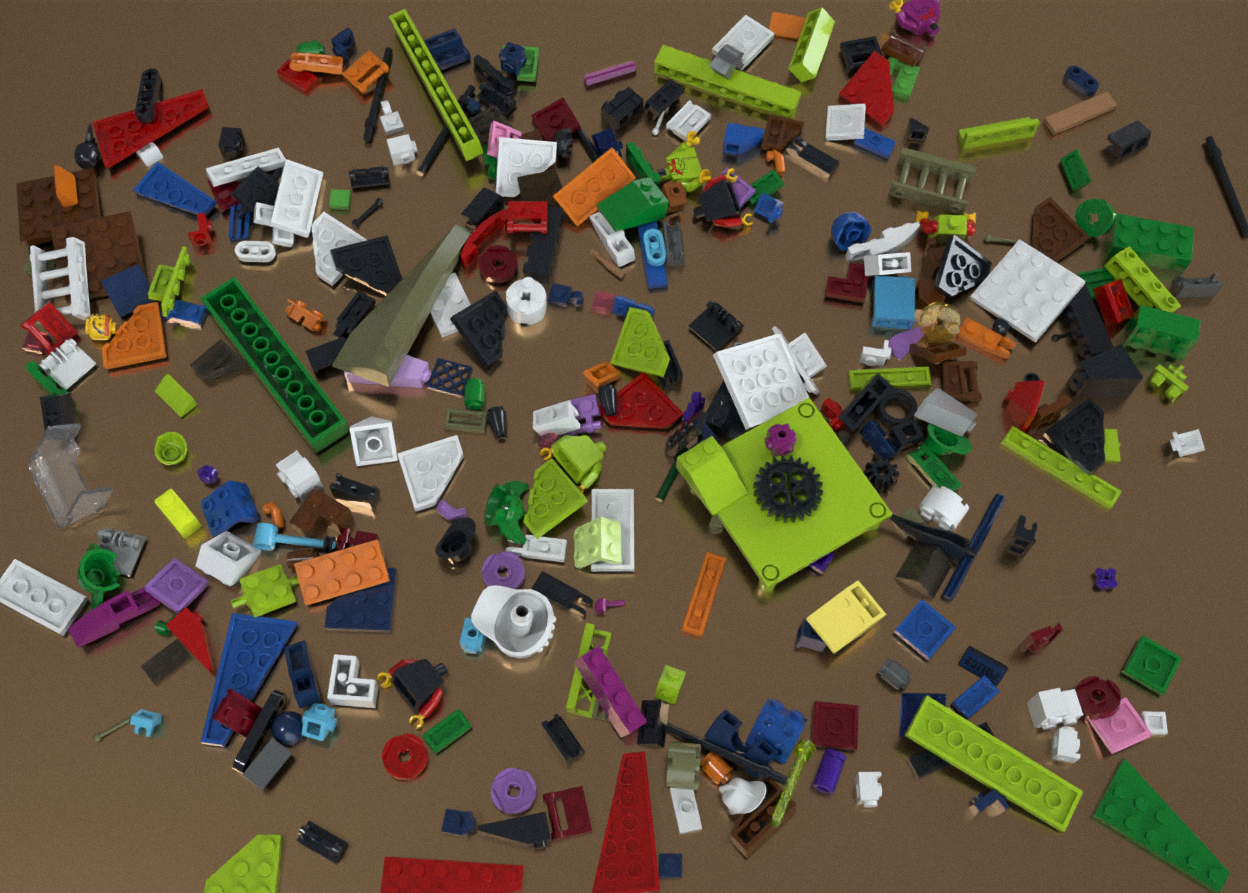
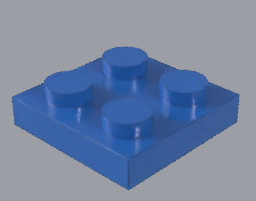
M921 599L895 629L894 633L926 660H929L956 627Z

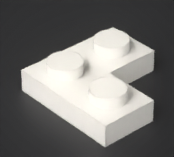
M256 202L254 223L270 226L274 206ZM273 227L272 244L292 247L294 234Z

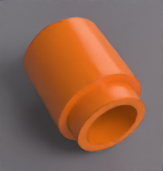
M712 752L700 762V765L703 767L702 770L717 785L721 782L725 785L733 776L731 773L733 768L721 756Z

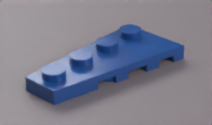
M158 161L133 189L138 195L195 215L205 212L207 216L217 204L214 199Z

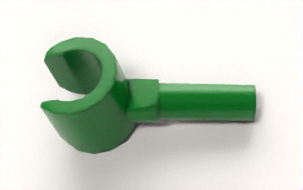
M177 613L174 616H172L167 622L159 620L154 627L156 633H159L164 636L168 635L170 633V629L166 626V624L169 621H171L177 615Z

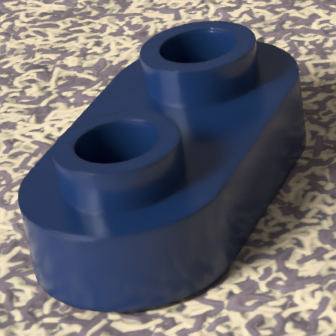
M1078 66L1067 68L1064 79L1069 85L1085 96H1092L1096 93L1099 83L1094 77Z

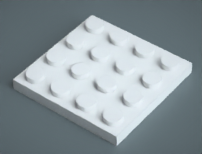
M1019 239L975 290L970 300L996 317L1003 319L1011 327L1036 343L1085 285V280Z
M781 333L713 354L746 430L759 426L809 398Z

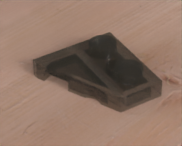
M220 339L190 366L203 380L207 381L248 367V364Z

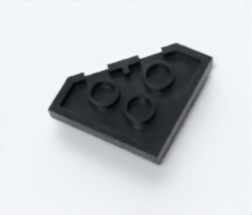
M388 235L330 250L336 271L385 296L402 280Z
M949 235L933 288L945 297L954 296L960 291L967 290L983 282L989 275L992 262L956 235Z
M496 290L450 318L484 368L503 356L502 342L505 336L506 324H504L507 314V305Z
M1089 398L1044 432L1043 436L1088 476L1105 463L1104 411Z

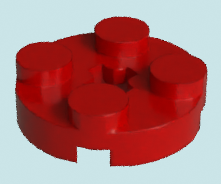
M405 733L397 737L394 736L383 748V765L392 777L399 780H413L425 769L428 761V751L423 741L413 734ZM406 751H409L410 760L401 762L400 753L405 754Z

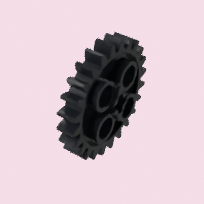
M782 455L779 462L774 457L772 464L766 462L765 468L760 467V474L755 476L757 482H754L753 488L756 489L753 496L758 497L756 504L763 503L761 511L769 510L767 517L775 514V521L783 517L784 523H786L788 518H791V521L795 523L796 517L803 521L804 514L810 517L812 514L811 510H817V504H820L822 500L819 496L823 494V490L820 489L823 482L818 481L820 474L813 475L815 467L807 468L808 461L801 464L800 457L795 462L792 455H790L789 460H785V457ZM783 472H786V473H787V477H788V479H787L788 489L791 490L790 500H791V503H792L793 506H790V505H789V494H788L789 492H788V489L785 488L786 479H785V475H784ZM797 475L802 480H794L792 476ZM771 478L779 479L780 483L772 482ZM796 495L804 496L805 500H798ZM775 498H782L784 503L776 502Z

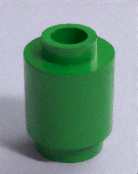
M319 40L302 42L296 46L297 53L325 54L324 45Z
M471 378L465 384L464 405L470 410H478L485 403V385L483 380Z

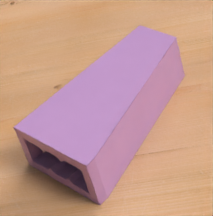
M406 355L390 386L422 388L424 382H428L431 375L428 362ZM344 371L347 382L381 385Z

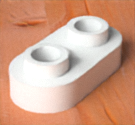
M241 241L235 247L238 259L244 262H269L276 255L274 246L267 241Z

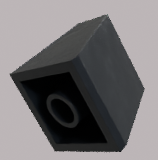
M1122 344L1079 362L1068 381L1071 389L1076 392L1078 397H1128L1144 377Z

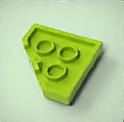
M629 307L610 363L613 366L664 378L670 357L654 321L646 310Z
M552 458L535 470L533 477L535 479L534 485L530 490L528 499L529 507L523 521L536 539H539L588 502L582 492Z
M258 834L206 880L204 893H277L283 836Z

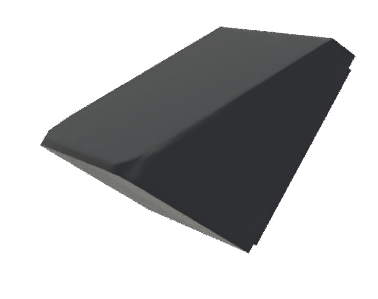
M910 118L907 125V139L925 141L929 127Z

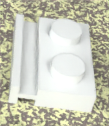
M689 100L666 124V129L672 130L675 135L684 141H688L686 138L687 133L690 131L697 133L710 120L711 114L698 105L692 104V101Z

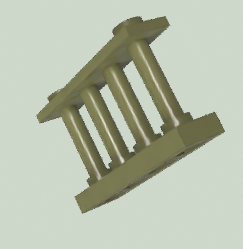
M902 147L897 163L903 166L899 181H892L888 195L963 215L968 202L962 200L965 184H971L977 167ZM910 168L921 170L917 187L906 185ZM929 173L940 176L935 192L924 189ZM947 178L958 180L954 197L943 195Z

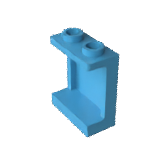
M887 275L875 276L872 284L874 289V309L871 327L910 330L915 321V278H908L906 276L889 277Z

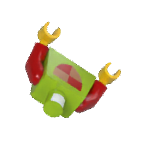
M917 210L916 222H919L923 231L928 234V239L933 237L938 243H946L949 235H956L965 242L966 235L972 236L976 231V213H964V215L941 214L929 221L928 211L920 212Z

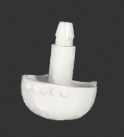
M494 585L487 587L481 593L473 609L471 620L474 627L496 643L502 653L509 657L521 659L530 657L537 652L540 653L543 651L544 646H548V639L553 637L551 631L555 628L553 623L556 622V617L550 602L541 593L532 589L516 590Z

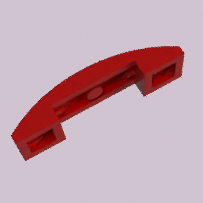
M508 209L490 216L470 235L461 255L464 269L469 267L479 257L478 247L499 227L505 232L507 231Z

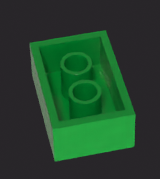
M1140 305L1127 325L1124 344L1137 349L1149 350L1156 354L1169 355L1175 359H1184L1198 341L1201 320Z

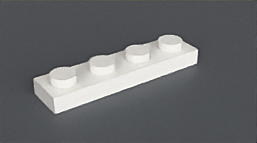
M275 148L206 168V174L212 185L216 187L248 177L257 166L264 172L284 167L286 159L280 149Z

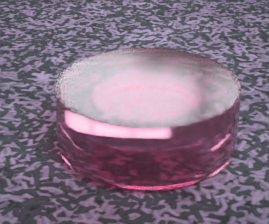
M548 433L537 439L540 449L552 448L551 445L558 441L555 433Z

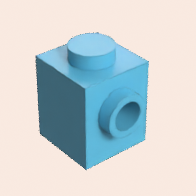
M465 618L459 642L461 649L470 654L483 652L486 636L474 627L471 618Z

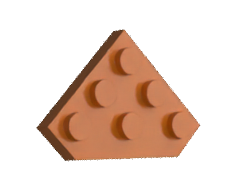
M158 302L137 306L131 318L127 322L124 321L115 332L114 338L102 347L103 366L106 370L167 357L162 316L160 315L161 309Z

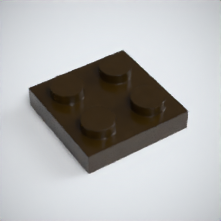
M555 170L517 177L522 201H547L549 207L561 208L552 197L559 191Z

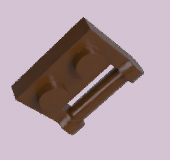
M893 32L892 36L883 44L881 52L914 67L925 54L927 47L923 45L920 47L900 37L898 33Z
M942 362L941 371L944 392L957 401H970L972 403L982 401V394L979 392L977 380V362ZM964 370L968 371L971 392H966Z
M1061 394L1056 402L1048 406L1043 404L1038 407L1033 421L1027 428L1030 434L1057 422L1061 417L1062 410L1070 404V397L1066 394Z

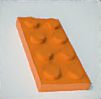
M612 147L552 197L577 227L598 210L596 206L599 202L631 183L636 177Z
M378 539L294 564L305 606L390 581Z

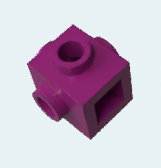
M788 423L784 425L776 424L768 429L764 441L766 448L770 450L774 458L793 452L797 437L794 430H790Z

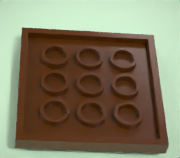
M94 168L70 172L75 176L78 204L63 207L56 195L54 176L16 183L20 243L23 247L53 241L50 227L100 217L97 177Z
M130 211L50 227L55 250L66 248V238L75 237L85 242L89 300L108 296L101 281L139 264L146 277L134 221ZM68 256L57 258L59 269L68 266ZM69 275L62 276L63 287H68L70 284ZM71 294L65 295L66 303L71 304Z

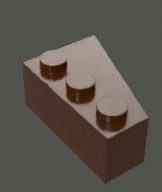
M763 778L760 779L766 785V794L763 801L752 812L740 814L730 833L731 842L746 858L796 813V803L771 779L768 781Z

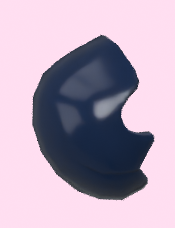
M292 711L279 714L274 719L271 727L272 737L281 745L292 746L304 738L302 735L303 716Z

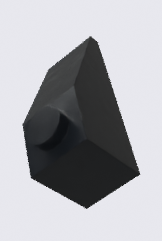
M879 373L875 374L857 392L838 419L854 432L893 386Z
M546 812L477 826L478 832L481 835L528 848L533 847L534 850L546 848L547 844L551 843Z

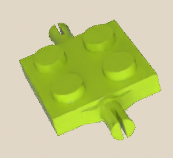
M281 564L240 578L239 582L243 590V596L230 600L233 609L246 604L251 609L254 618L295 603L296 599L292 592V586L299 584L298 577L289 578L284 573Z

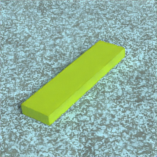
M929 367L849 370L848 372L850 392L859 391L877 373L893 386L892 389L930 388L932 385Z

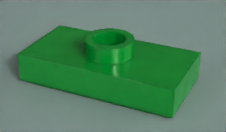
M1076 149L1060 159L1073 191L1076 192L1092 183L1079 150Z
M774 169L750 184L756 192L748 201L754 207L757 205L762 193L770 196L785 186L783 180Z
M458 708L422 736L436 755L470 730L472 725Z

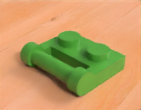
M889 57L891 76L894 69L899 70L894 86L892 85V93L894 96L909 100L920 67H911L893 57Z

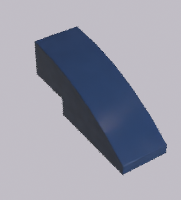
M303 640L284 647L288 673L299 708L321 702L306 641Z

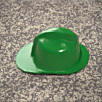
M931 423L927 426L929 434L924 444L937 455L943 456L952 452L968 454L972 451V444L965 436L961 437Z

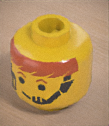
M92 314L90 318L86 319L85 332L89 334L92 340L108 341L111 339L112 334H115L117 331V322H113L110 315Z

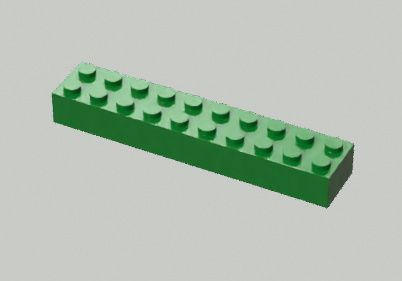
M235 276L200 298L207 312L315 454L350 431L345 418Z

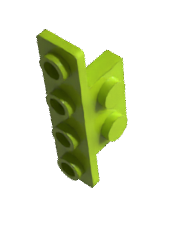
M182 246L175 267L158 265L148 292V299L162 301L163 317H168L169 312L173 311L175 295L178 296L180 292V281H183L185 278V267L190 264L191 256L188 254L187 247Z

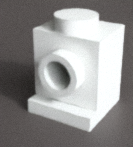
M1062 726L1053 733L1051 759L1075 763L1080 759V754H1076L1079 751L1080 739H1077L1078 731H1075V728Z
M881 772L857 773L855 776L857 804H864V807L868 808L878 806L877 801L882 796V786L877 781L881 778Z

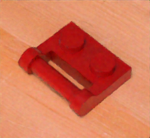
M508 201L507 232L547 233V201ZM514 222H541V224H514Z
M47 302L31 317L20 324L24 330H27L45 349L44 352L48 356L51 355V352H56V347L60 349V346L65 343L66 339L69 340L78 333L51 302ZM36 321L56 340L54 344H51L33 325Z

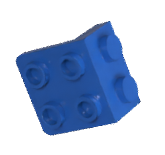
M228 480L201 501V507L213 537L227 531L239 521L255 523L259 520L257 508L253 503L250 489L246 483Z
M767 699L746 743L747 745H754L762 737L779 751L774 759L780 763H786L808 719L804 718V715L793 709L791 711L785 708L784 704L776 699Z

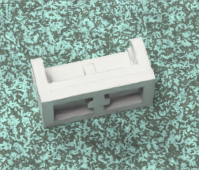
M570 400L533 411V429L544 440L580 429V423L575 419L576 416H579V413Z

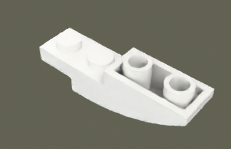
M919 222L906 223L896 228H887L882 231L880 239H872L866 243L851 245L848 247L845 257L847 263L864 260V256L898 253L914 239L920 226Z

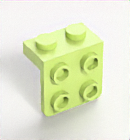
M599 517L577 527L574 531L575 567L581 569L597 561L615 565L622 563L621 522Z

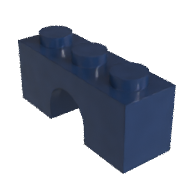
M726 709L717 716L704 737L710 742L760 765H770L779 752L762 737L754 745L744 744L738 735L739 728L743 722ZM743 767L749 775L757 779L759 778L758 773Z

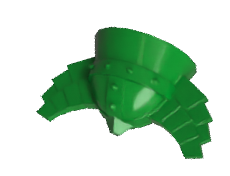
M515 480L509 483L506 482L503 486L497 483L487 500L484 523L486 526L497 525L501 534L505 535L509 541L512 540L516 544L520 542L524 545L527 539L520 530L518 520L527 513L524 510L525 506L520 496L529 490L528 483L523 484L522 481L515 482Z
M95 543L89 544L87 553L80 560V566L77 569L78 583L84 590L91 593V610L102 604L104 593L120 586L117 583L120 572L116 571L115 566L112 564L115 562L117 554L110 550L99 548L98 544Z

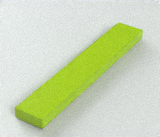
M1014 426L1011 427L1001 442L1005 447L1109 510L1122 492L1094 474L1088 476L1071 460Z

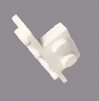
M774 326L772 330L775 334L781 333L799 376H802L806 381L803 383L804 387L809 393L813 392L818 396L821 393L811 377L827 367L823 358L806 333L788 343L783 333Z

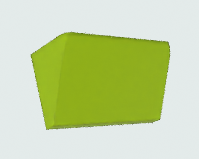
M169 374L164 376L155 390V393L181 418L197 406L195 400Z

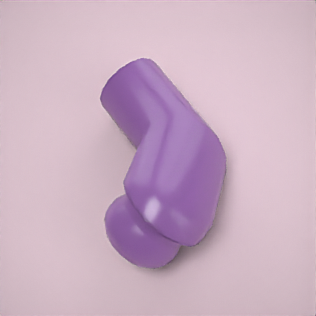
M441 500L438 503L437 510L439 514L449 521L467 517L466 507L454 509L446 500Z

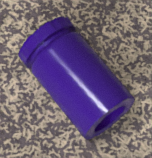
M825 749L812 786L822 792L834 794L847 757L839 751Z

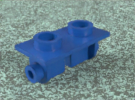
M622 295V297H615L612 313L626 317L629 307L646 310L653 317L655 309L651 305L648 306L640 302L636 304V301Z

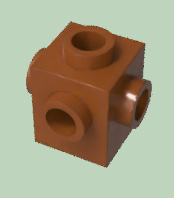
M668 181L663 184L660 190L669 200L666 213L681 211L688 203L686 199L687 193L682 183Z

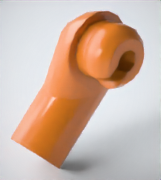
M775 149L767 151L766 159L775 162L777 174L785 173L784 156Z
M272 501L264 503L262 506L264 514H271L273 525L278 528L285 527L282 511L276 503Z

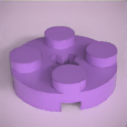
M502 551V553H494L485 560L482 566L483 581L486 587L496 585L517 590L524 581L525 568L521 559L512 552ZM505 568L508 569L507 573L509 575L500 577V573L498 571L504 570Z
M517 768L505 769L495 777L492 784L491 797L493 803L506 815L522 814L529 810L536 800V784L533 777L526 771ZM509 787L520 788L517 797L507 794L510 792Z

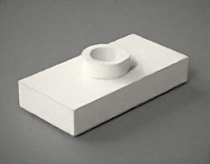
M670 788L679 834L702 830L694 790Z

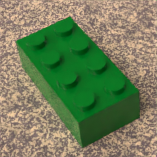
M1116 213L1114 225L1108 232L1106 258L1111 259L1130 246L1146 266L1184 272L1192 261L1194 227Z

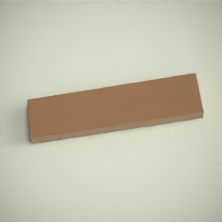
M1107 91L1047 116L1043 122L1052 135H1055L1115 110L1117 104Z

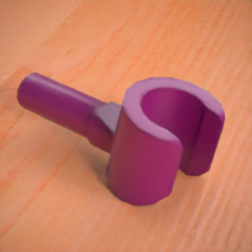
M600 598L595 603L594 611L596 613H606L607 607L625 605V600L607 601Z

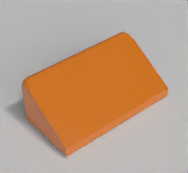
M772 12L769 30L774 33V36L799 40L806 18Z
M55 165L56 195L61 205L68 207L78 204L75 176L60 166Z

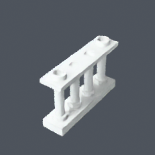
M75 237L66 238V248L45 252L36 246H30L35 312L49 302L50 298L71 294L70 306L56 309L62 315L72 314V316L82 320L90 318L85 242ZM68 256L67 267L47 271V260ZM69 275L70 284L68 287L48 291V279Z

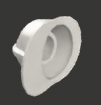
M734 778L728 784L720 786L719 791L722 793V801L728 807L730 814H746L752 812L761 804L766 794V785L761 781H746L741 778Z

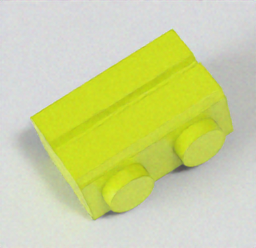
M172 488L155 499V504L184 539L201 528L202 525Z

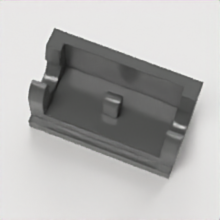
M668 221L663 222L662 235L666 249V266L686 265L682 230L680 229L679 222H676L674 227H670Z
M1213 273L1211 277L1184 278V275H1178L1172 281L1176 298L1215 296L1223 286L1222 281L1216 282L1219 273Z
M272 738L242 775L260 790H263L292 753Z

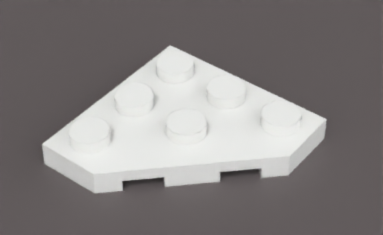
M499 137L495 193L500 194L501 197H516L520 193L517 177L541 173L549 168L556 161L557 142Z
M323 212L311 225L317 276L333 286L343 274L336 271L330 250L366 241L367 239Z
M457 435L397 453L415 512L437 504L464 457Z

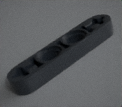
M155 68L145 70L141 76L135 107V114L140 123H148L155 117L161 85L160 74Z
M275 689L270 694L234 760L232 767L234 770L244 773L253 762L272 727L274 719L278 716L285 703V693Z

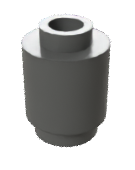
M889 658L878 671L882 675L881 678L897 690L900 687L905 689L912 680L909 677L910 671Z

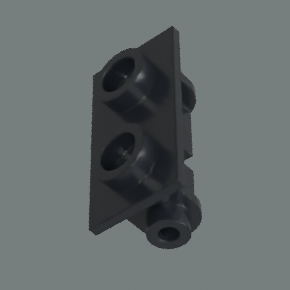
M487 82L480 84L479 89L481 92L476 98L504 115H507L517 104V101L491 87Z
M383 165L369 169L353 168L352 171H349L351 188L390 184L388 167H383Z
M308 821L306 826L302 825L298 832L300 836L297 842L335 864L348 844L311 821Z

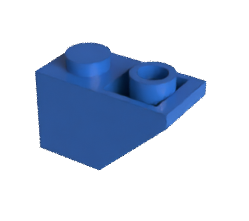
M727 123L722 152L740 156L762 144L765 129Z

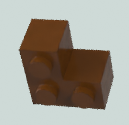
M314 488L289 522L299 534L307 538H314L323 524L341 534L342 529L347 527L353 516L348 507Z

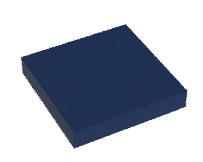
M139 264L101 281L120 317L133 312L139 305L157 301L148 299L150 285Z

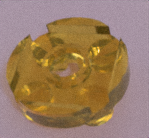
M935 302L923 310L924 312L920 317V328L922 333L931 342L947 341L959 333L961 319L958 310L954 306L945 304V302ZM938 318L946 321L941 326L935 324Z

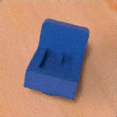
M762 193L754 211L768 218V222L772 223L776 219L779 220L782 216L783 209L781 208L784 203Z

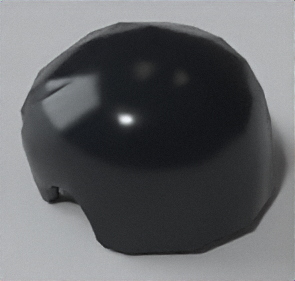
M571 127L559 129L553 136V142H557L556 153L562 158H569L572 151L567 149L573 143Z

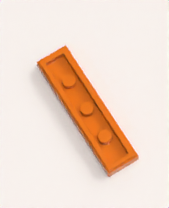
M706 551L681 632L702 638L726 563V557Z

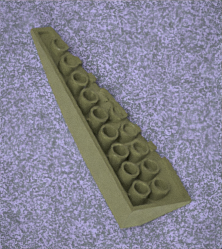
M455 224L351 332L334 361L333 367L389 387L461 257L464 245L473 233V230Z

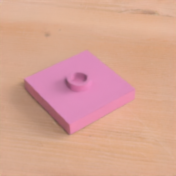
M1127 698L1121 699L1119 710L1111 717L1099 718L1098 720H1091L1087 717L1111 754L1150 738L1152 734Z

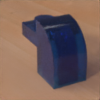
M612 128L591 135L595 149L600 156L613 147L616 153L622 157L620 149L624 148L622 141L617 142Z

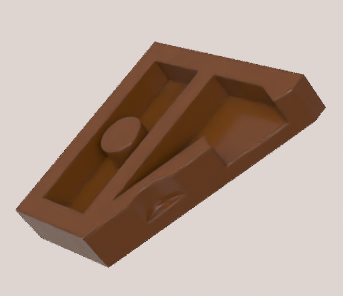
M769 115L761 149L767 151L775 149L781 152L803 129L804 122Z
M955 342L928 343V348L910 344L909 352L929 360L932 364H940L942 361L956 360L957 357L966 355V347Z

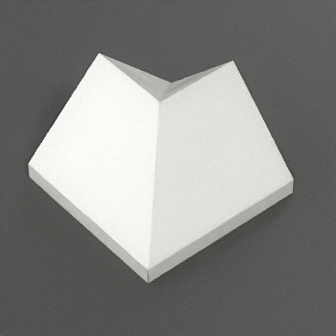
M371 416L350 426L356 466L398 461L392 421Z

